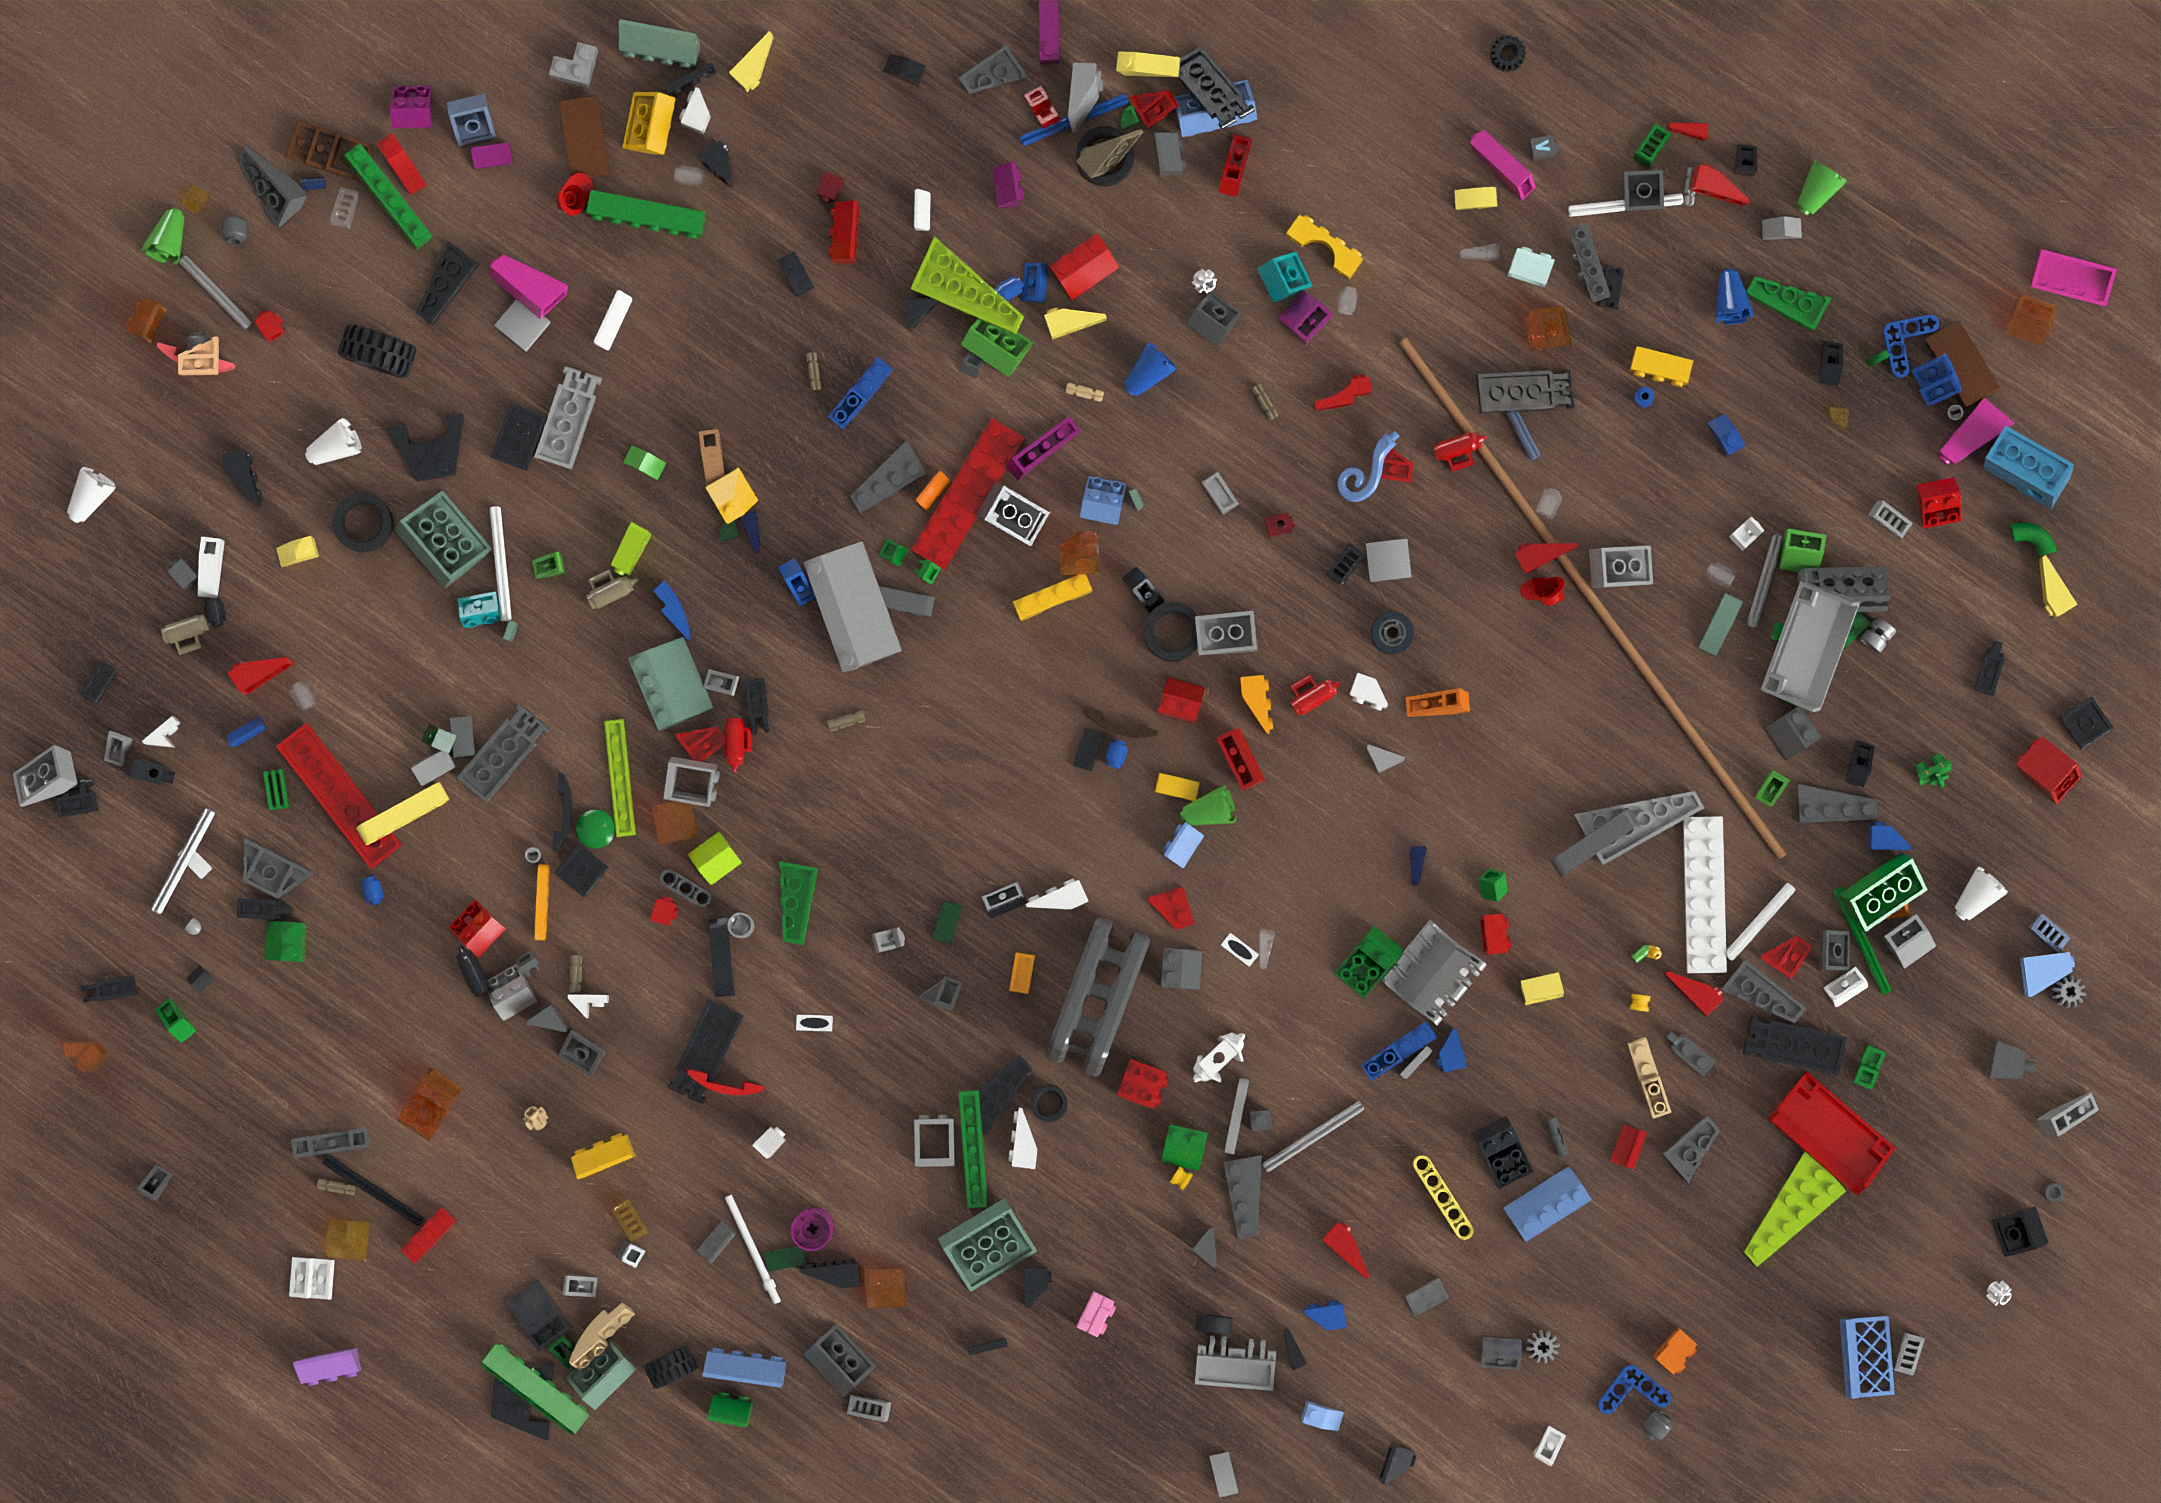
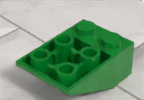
M1374 925L1334 974L1365 998L1401 956L1404 949Z

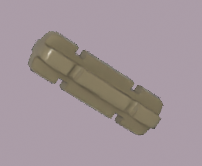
M810 352L806 354L807 362H809L807 365L809 379L811 380L810 388L811 390H820L818 363H816L818 361L816 352Z
M1257 384L1252 388V392L1257 396L1256 399L1263 411H1266L1268 419L1273 420L1278 416V413L1272 408L1273 405L1267 394L1263 392L1264 389L1261 384Z
M858 711L854 715L851 713L838 717V720H828V728L830 731L838 730V727L841 729L855 725V722H864V712Z
M572 955L570 957V963H572V966H570V982H572L570 993H581V985L579 983L582 979V967L580 966L582 964V956Z
M319 1179L317 1182V1189L319 1190L327 1189L330 1192L346 1193V1195L355 1194L356 1186L352 1184L345 1185V1183L336 1181L327 1182L325 1179Z

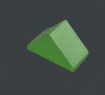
M631 446L623 462L656 480L659 479L667 464L652 454L634 446Z
M559 552L532 560L535 579L565 574L562 554Z
M1773 770L1770 771L1755 798L1773 807L1790 780Z

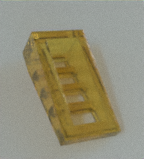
M629 1198L611 1208L631 1242L648 1233L646 1226ZM627 1206L629 1207V1210H627L626 1212L622 1214L619 1213L621 1209ZM630 1213L633 1214V1217L626 1221L623 1220V1217ZM636 1219L638 1223L628 1228L627 1224ZM640 1226L642 1230L632 1235L630 1231Z

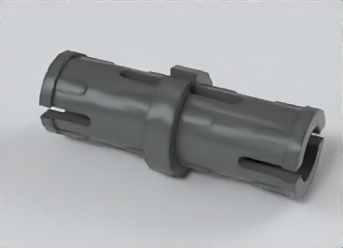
M1557 1117L1545 1120L1550 1134L1549 1139L1550 1142H1553L1557 1157L1570 1154L1564 1140L1565 1135L1560 1129Z

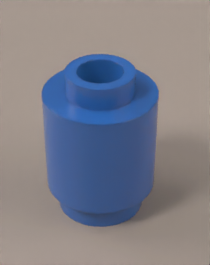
M1013 275L998 284L995 291L1005 300L1009 301L1023 292L1024 284L1019 276L1015 278Z
M1648 387L1639 388L1633 396V402L1639 408H1647L1654 401V392ZM1645 394L1648 399L1643 400L1641 395Z
M1115 739L1114 743H1109L1105 757L1106 766L1120 769L1121 765H1124L1128 747L1125 746L1126 742Z
M376 876L362 879V885L360 886L365 903H370V906L382 903L381 899L385 897L380 880H377Z

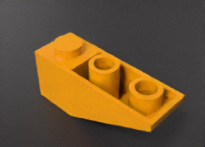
M1264 675L1240 677L1242 699L1264 732L1270 734V730L1273 729L1272 718H1268L1267 710H1271L1270 698L1266 699L1265 692L1269 691L1268 679H1264Z

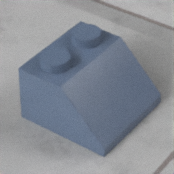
M485 93L447 102L449 118L458 146L496 138Z

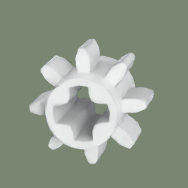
M1201 269L1194 274L1192 284L1196 286L1195 289L1199 293L1204 291L1207 294L1215 288L1217 278L1214 277V273L1211 270L1205 271Z
M1995 1281L1987 1288V1298L1995 1306L1998 1303L2004 1305L2010 1300V1291L2012 1289L2004 1281H2001L2000 1284Z

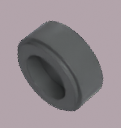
M2050 1183L2044 1188L2043 1194L2047 1201L2057 1203L2063 1199L2064 1189L2057 1183Z

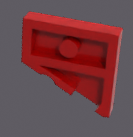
M1169 90L1128 97L1147 129L1152 128L1179 107Z
M1391 449L1385 456L1380 479L1411 483L1414 463L1401 456L1394 449Z
M717 726L677 733L675 735L694 761L703 762L725 745V736Z
M1183 887L1147 898L1176 930L1195 924Z
M1794 936L1761 955L1760 959L1792 979L1813 946L1800 937Z

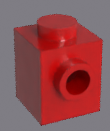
M271 310L259 313L257 315L258 318L254 320L268 342L286 333L281 325L284 323L278 313L274 314Z
M662 896V899L657 898L650 921L671 926L672 920H676L679 909L676 908L677 904L673 903L674 899Z

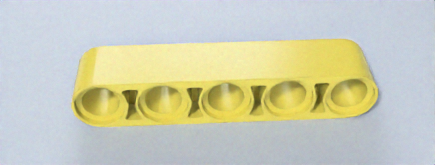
M439 782L364 822L356 829L365 845H369L443 805L450 799Z
M1424 1155L1416 1156L1413 1160V1168L1455 1235L1462 1240L1469 1239L1473 1234L1472 1225L1428 1157ZM1419 1159H1425L1427 1162V1166L1423 1170L1417 1168V1161ZM1431 1175H1435L1438 1179L1435 1186H1429L1427 1183V1179ZM1440 1192H1446L1448 1195V1199L1444 1203L1438 1201V1194ZM1455 1208L1458 1210L1459 1214L1456 1219L1449 1218L1448 1212L1450 1209ZM1462 1225H1466L1469 1228V1233L1466 1236L1459 1234V1228Z

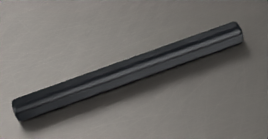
M330 1155L324 1158L322 1164L415 1225L419 1226L422 1223L424 1217Z

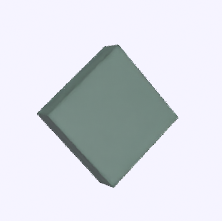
M1137 490L1129 491L1136 511L1142 509L1144 505Z
M509 620L503 636L504 640L513 641L518 628L516 622Z

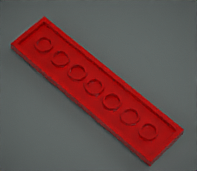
M993 418L990 420L911 551L924 559L930 560L945 571L978 516L976 515L995 482L999 483L1007 469L1006 465L1016 455L1025 438Z
M305 723L276 746L370 869H373L402 846L393 832L369 845H365L356 828L379 814L308 723Z

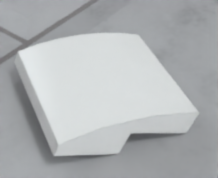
M292 1257L289 1296L332 1299L335 1260Z

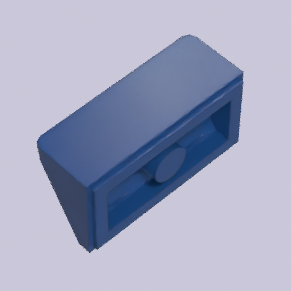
M1025 263L1022 292L1023 302L1045 303L1048 278L1047 264Z
M259 716L228 734L227 739L230 747L235 748L266 730L267 727L262 718Z

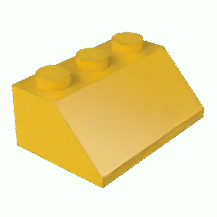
M634 92L622 148L647 154L664 155L676 98L659 92Z
M622 1133L612 1136V1141L604 1143L602 1140L592 1144L593 1148L586 1151L585 1148L575 1151V1156L571 1157L577 1179H582L636 1157L628 1135L622 1136Z

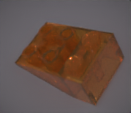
M430 1068L420 1079L397 1120L428 1141H431L457 1101L463 1088L433 1068Z

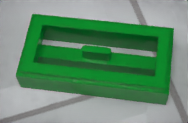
M284 769L263 772L269 810L289 808ZM276 774L280 776L283 805L280 803ZM270 775H272L276 806L273 805L272 792L269 780Z

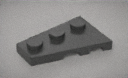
M1705 1115L1662 1153L1687 1183L1692 1179L1691 1176L1696 1168L1699 1167L1704 1154L1709 1150L1720 1129Z

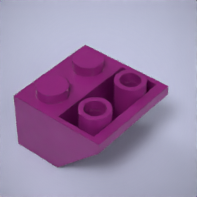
M432 86L393 87L390 103L392 128H431Z
M1015 161L993 167L998 209L1021 206V200H1024L1023 186L1018 185V181H1021L1020 166H1016Z
M1303 291L1280 315L1278 320L1306 346L1328 323L1333 314L1317 299Z

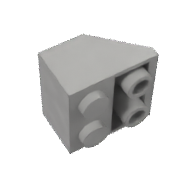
M1917 914L1911 915L1881 936L1904 969L1936 947L1928 929Z
M517 964L487 980L490 990L487 992L503 1021L537 1002L524 974L519 970Z

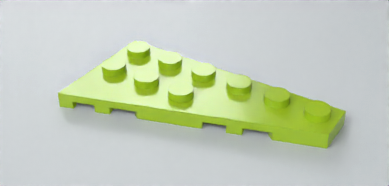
M934 236L911 290L931 299L934 298L940 303L1016 334L1024 316Z
M1804 1151L1743 1252L1758 1267L1843 1195L1846 1190L1831 1173Z

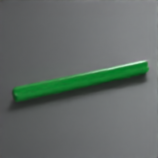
M1838 887L1834 889L1833 893L1882 995L1890 993V985L1865 932L1847 912L1839 894L1845 891L1844 888Z

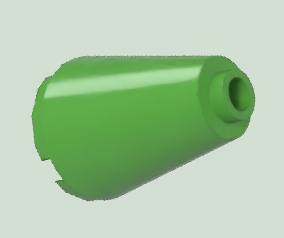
M1814 160L1797 202L1800 206L1798 210L1806 215H1809V213L1814 214L1845 185L1847 180L1825 165L1819 164L1817 160Z
M171 208V210L165 211L143 244L142 252L146 250L145 255L162 263L169 260L172 261L171 264L173 265L178 264L184 226V216L180 210Z
M1220 786L1184 806L1183 811L1180 812L1183 823L1186 822L1189 825H1212L1236 822V816H1232V811H1235L1232 796L1229 790L1225 791L1227 786Z

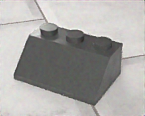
M837 1323L803 1354L842 1397L847 1395L876 1367Z

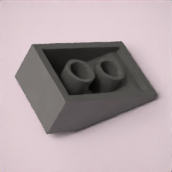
M995 482L976 516L1032 546L1050 512L1004 485Z

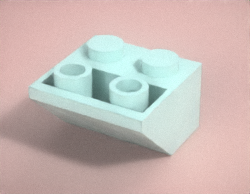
M1527 247L1517 248L1507 276L1545 287L1555 260L1545 253H1540V255L1532 253L1533 250Z

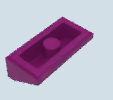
M509 143L471 148L474 169L513 164Z

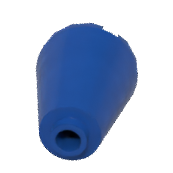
M1725 269L1719 275L1715 321L1719 324L1720 321H1724L1725 325L1744 323L1747 321V317L1750 316L1752 319L1754 316L1752 306L1739 273L1734 271V269Z
M1148 342L1124 382L1126 385L1125 390L1132 396L1134 394L1137 396L1141 395L1177 369L1176 365L1162 351L1155 350L1156 346L1151 342Z

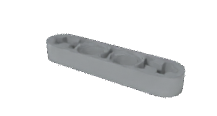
M1239 1078L1224 1153L1234 1155L1249 1084L1248 1079Z

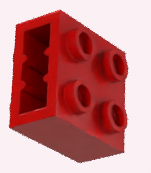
M1130 1059L1117 1096L1152 1109L1155 1106L1159 1107L1162 1095H1159L1161 1087L1165 1088L1169 1079L1166 1076L1167 1072Z

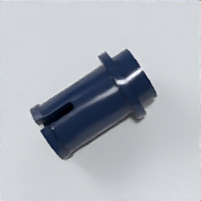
M305 177V179H301L302 190L309 192L312 189H326L325 177Z

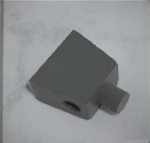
M1994 1041L1987 1078L2022 1079L2023 1072L2034 1073L2036 1062L2026 1060L2027 1052L2005 1043Z

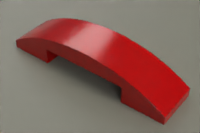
M690 1068L685 1069V1072L696 1082L719 1093L749 1095L764 1090V1086L761 1084L743 1080L740 1088L706 1080L708 1075L706 1072Z

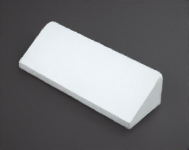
M620 290L616 292L594 339L595 345L605 350L610 349L632 302V298Z

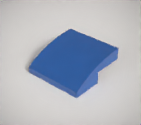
M1946 353L1913 368L1911 371L1921 387L1919 392L1928 407L1962 391L1957 374Z

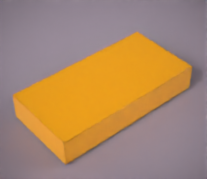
M1016 952L1009 991L1029 994L1035 959L1034 955Z

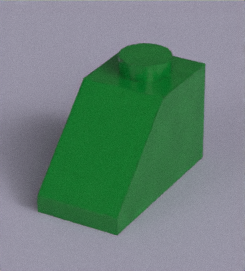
M171 997L155 1009L167 1030L181 1043L196 1031L190 1019Z

